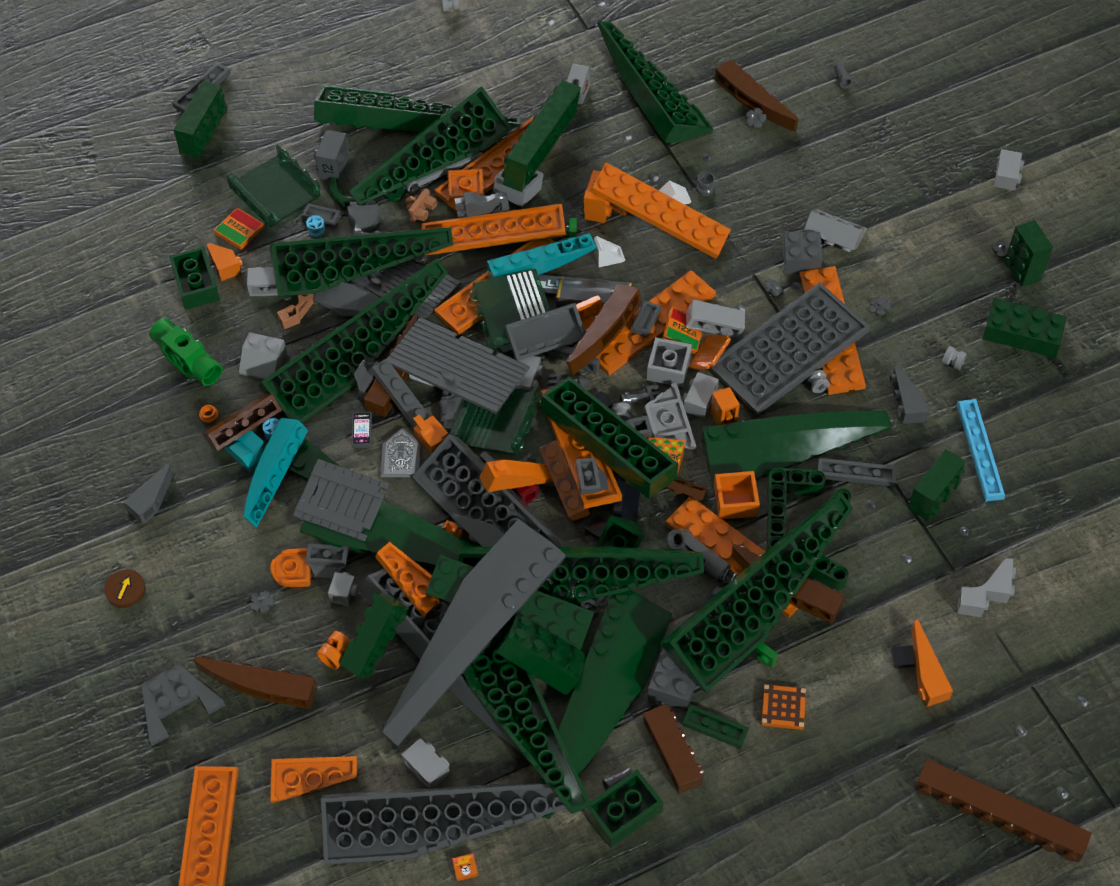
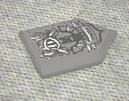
M403 427L382 443L381 477H412L420 468L421 443Z

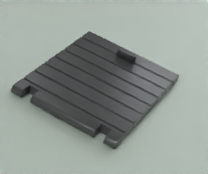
M318 459L293 516L365 542L367 535L362 534L363 529L370 531L385 497L384 494L379 492L381 489L388 490L390 484Z

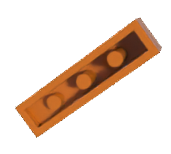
M512 460L487 462L479 477L487 492L553 482L546 464Z
M915 620L911 633L916 661L917 692L920 700H924L928 707L950 700L953 690L919 620Z

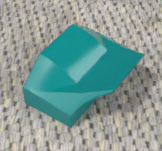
M250 430L226 445L224 449L251 472L257 467L262 456L264 441Z

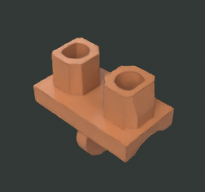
M424 189L419 196H408L405 200L407 204L406 209L411 215L410 222L413 223L416 220L425 222L429 215L425 208L434 210L437 206V199L430 196L428 189Z

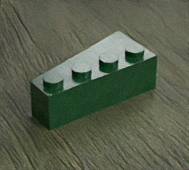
M373 593L371 598L374 602L364 612L366 619L357 626L355 630L357 637L350 641L339 663L357 677L366 678L372 674L377 659L383 656L386 650L385 646L388 641L394 638L396 628L407 616L406 612L409 607L388 594Z

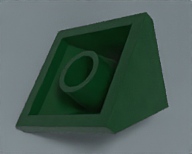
M611 515L596 547L639 548L645 534L636 521Z

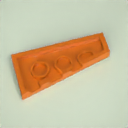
M357 756L272 759L270 802H279L356 780L358 773Z

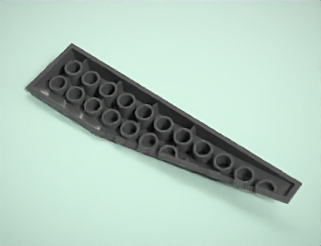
M449 434L412 476L451 517L453 514L462 515L501 526L506 532L519 519L556 547H568L512 489L487 492L479 478L486 464L457 436ZM608 596L588 599L586 601L599 607Z
M546 782L322 795L324 864L412 859L440 848L452 846L508 826L517 825L533 818L566 809V807Z

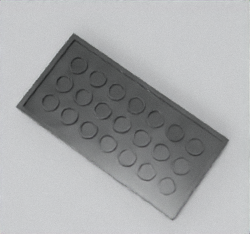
M819 282L722 353L714 367H710L709 370L727 387H730L732 392L758 415L807 379L812 372L819 370L870 332V326Z

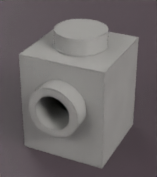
M335 572L328 591L331 603L350 606L352 597L356 596L358 591L355 577L346 572Z

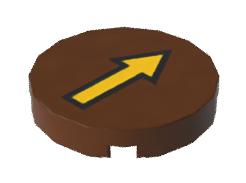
M126 569L112 574L106 581L104 588L108 601L118 608L131 607L130 605L134 603L137 604L143 598L146 590L142 576L136 571Z

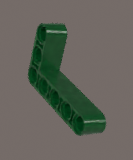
M774 468L770 471L767 484L766 551L786 535L787 493L808 495L822 493L826 476L822 471L792 468Z
M840 488L830 498L831 500L842 492L850 503L852 496L849 490ZM822 555L815 562L814 568L808 576L831 589H844L849 576L847 568Z

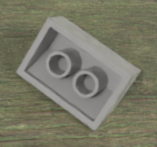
M814 210L809 215L804 232H820L821 238L825 239L824 243L833 246L838 244L841 245L842 250L851 252V250L857 249L867 228L823 211Z

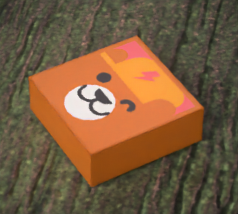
M473 853L452 858L457 881L478 876Z

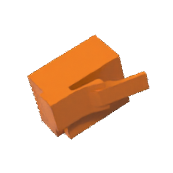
M419 414L413 418L417 423V426L413 428L414 436L432 454L449 434L434 416L424 421Z

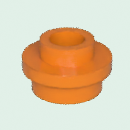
M205 405L201 408L199 416L203 422L212 423L218 418L219 413L214 406Z

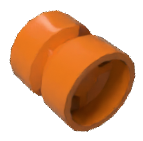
M334 631L327 639L328 644H323L316 655L326 666L337 670L351 640L341 632Z

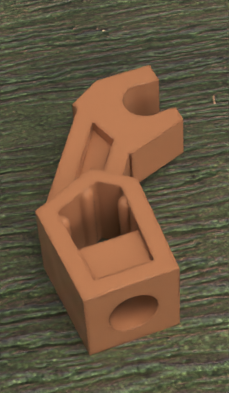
M308 294L306 297L298 295L299 303L296 306L291 305L277 312L278 320L284 329L300 324L301 319L314 304V294Z

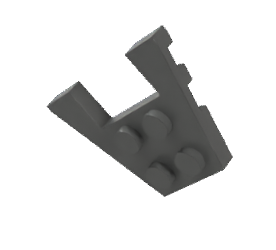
M180 664L141 684L149 741L152 746L169 737L160 719L199 698L208 714L225 706L222 698Z

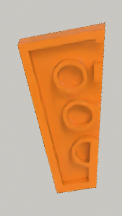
M389 542L377 552L375 558L424 618L441 603V601L426 596V590L432 575L395 545Z

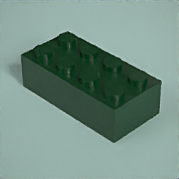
M202 81L174 128L180 153L199 158L201 153L205 151L207 142L212 138L214 130L219 126L221 118L227 112L225 95L221 85Z
M993 298L982 339L1056 358L1061 345L1067 316Z
M518 612L505 627L496 651L499 655L566 696L580 680L587 654L583 653L580 649L575 648L565 642L564 639L557 637L546 628L541 627Z

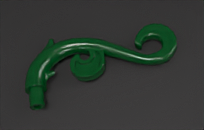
M336 178L330 179L329 192L334 200L339 202L344 208L350 202H356L353 197L342 194L344 191L339 189ZM404 188L395 189L397 191L395 194L386 193L384 195L389 201L398 202L404 197Z

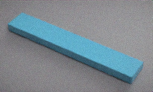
M977 400L958 401V412L985 502L1003 500L1005 493Z

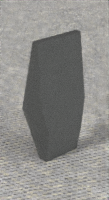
M341 282L338 286L316 293L313 301L342 317H354L380 299V297L356 283Z

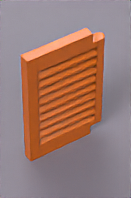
M709 334L690 362L689 368L709 369L714 367L731 341V338L728 335Z

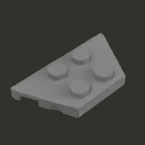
M673 383L667 391L660 393L655 400H651L644 407L652 428L653 438L685 440V448L695 450L696 443L677 383Z

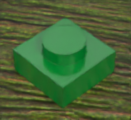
M570 218V226H566V236H570V238L577 237V218Z
M762 642L756 648L755 657L761 664L772 668L777 661L778 653Z

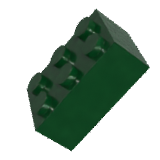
M1035 220L1015 226L1005 257L1006 266L1011 269L1015 280L1022 287L1042 280L1053 249L1052 244Z
M204 246L169 256L185 310L220 300Z
M945 449L914 488L908 509L926 521L932 515L935 517L941 509L940 505L942 502L946 503L951 497L952 493L950 492L953 489L957 490L960 486L961 478L966 471L963 469L966 461Z
M637 769L593 799L591 807L585 808V815L609 847L612 848L662 813L664 802Z

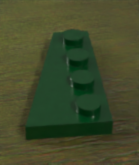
M306 439L297 451L287 472L308 481L318 459L337 466L339 465Z

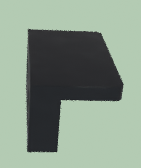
M618 477L617 485L622 494V501L614 502L613 516L637 521L640 492L633 486H625L626 480Z

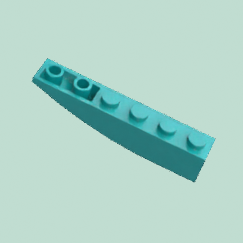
M590 233L488 260L487 275L493 288L509 284L507 279L509 275L512 283H514L512 276L514 274L517 281H520L518 273H521L523 280L525 279L523 272H526L528 278L530 277L528 271L532 272L533 277L546 273L596 249V245Z
M280 419L258 462L250 484L243 515L255 528L258 527L308 432L299 420Z

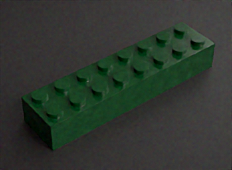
M564 80L558 86H555L553 94L548 96L545 105L542 104L539 113L535 114L532 123L527 125L525 133L520 135L518 143H514L511 153H507L504 159L506 167L502 173V177H504L503 185L523 192L576 115L581 91L580 86Z
M570 376L541 395V411L648 499L677 479L678 463Z
M440 555L426 590V596L450 605L463 579L474 567ZM536 591L518 611V613L528 617L531 621L546 628L552 634L564 639L565 642L580 650L594 615L593 611Z

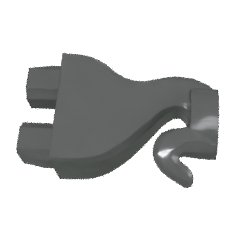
M464 192V197L455 198L456 210H459L457 211L458 218L490 214L498 205L501 206L495 213L510 211L507 193L505 192L488 196L474 192Z
M375 200L366 202V205H358L357 202L349 203L347 207L348 222L354 227L353 236L370 234L369 232L374 230L380 222L378 204H376ZM374 231L371 234H379L382 232Z

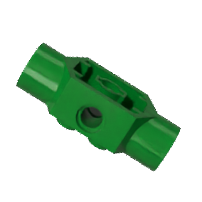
M167 318L158 320L151 327L149 332L150 338L159 345L167 360L191 381L196 378L204 386H210L220 378L223 367L204 351L202 343L199 340L195 341L186 329L183 330L178 325H174Z

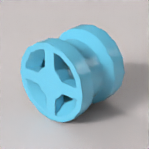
M314 215L307 219L306 225L309 236L312 238L322 237L325 234L323 218Z
M270 418L263 423L264 435L268 441L279 423L278 419Z

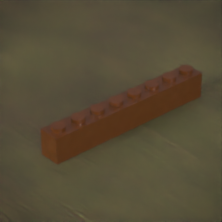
M929 759L926 760L914 788L919 790L922 795L937 798L944 805H952L959 808L964 814H972L980 818L984 823L994 824L1006 833H1014L1024 841L1034 842L1042 846L1044 850L1056 852L1071 862H1080L1092 832Z

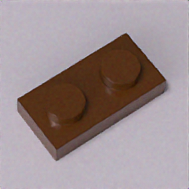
M680 478L666 486L672 492L687 494L695 501L705 499L709 491L705 487Z

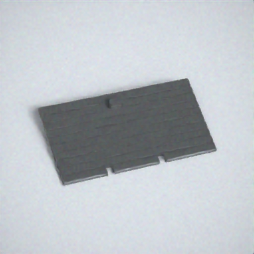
M415 258L350 282L358 284L381 298L425 266H422L424 261ZM447 274L413 316L417 315L418 319L420 317L426 319L461 284V281Z
M420 317L390 356H388L387 359L391 365L496 414L522 380L530 366L501 353H498L495 357L492 355L494 350L463 336L459 340L455 339L457 333Z

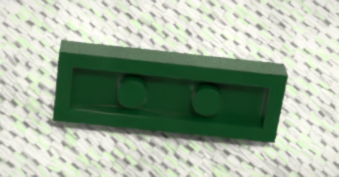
M691 704L682 722L684 727L739 749L742 748L749 730L746 726Z

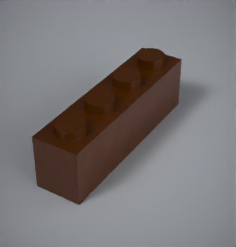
M265 393L204 431L203 435L213 450L219 451L282 410L273 394Z
M556 440L540 447L539 449L568 517L572 522H575L590 515L589 509H584L579 490L560 443Z
M667 704L643 713V723L678 794L702 785L704 771L700 764H696L694 751L691 746H687L685 733L681 727L678 728L674 711L669 710Z

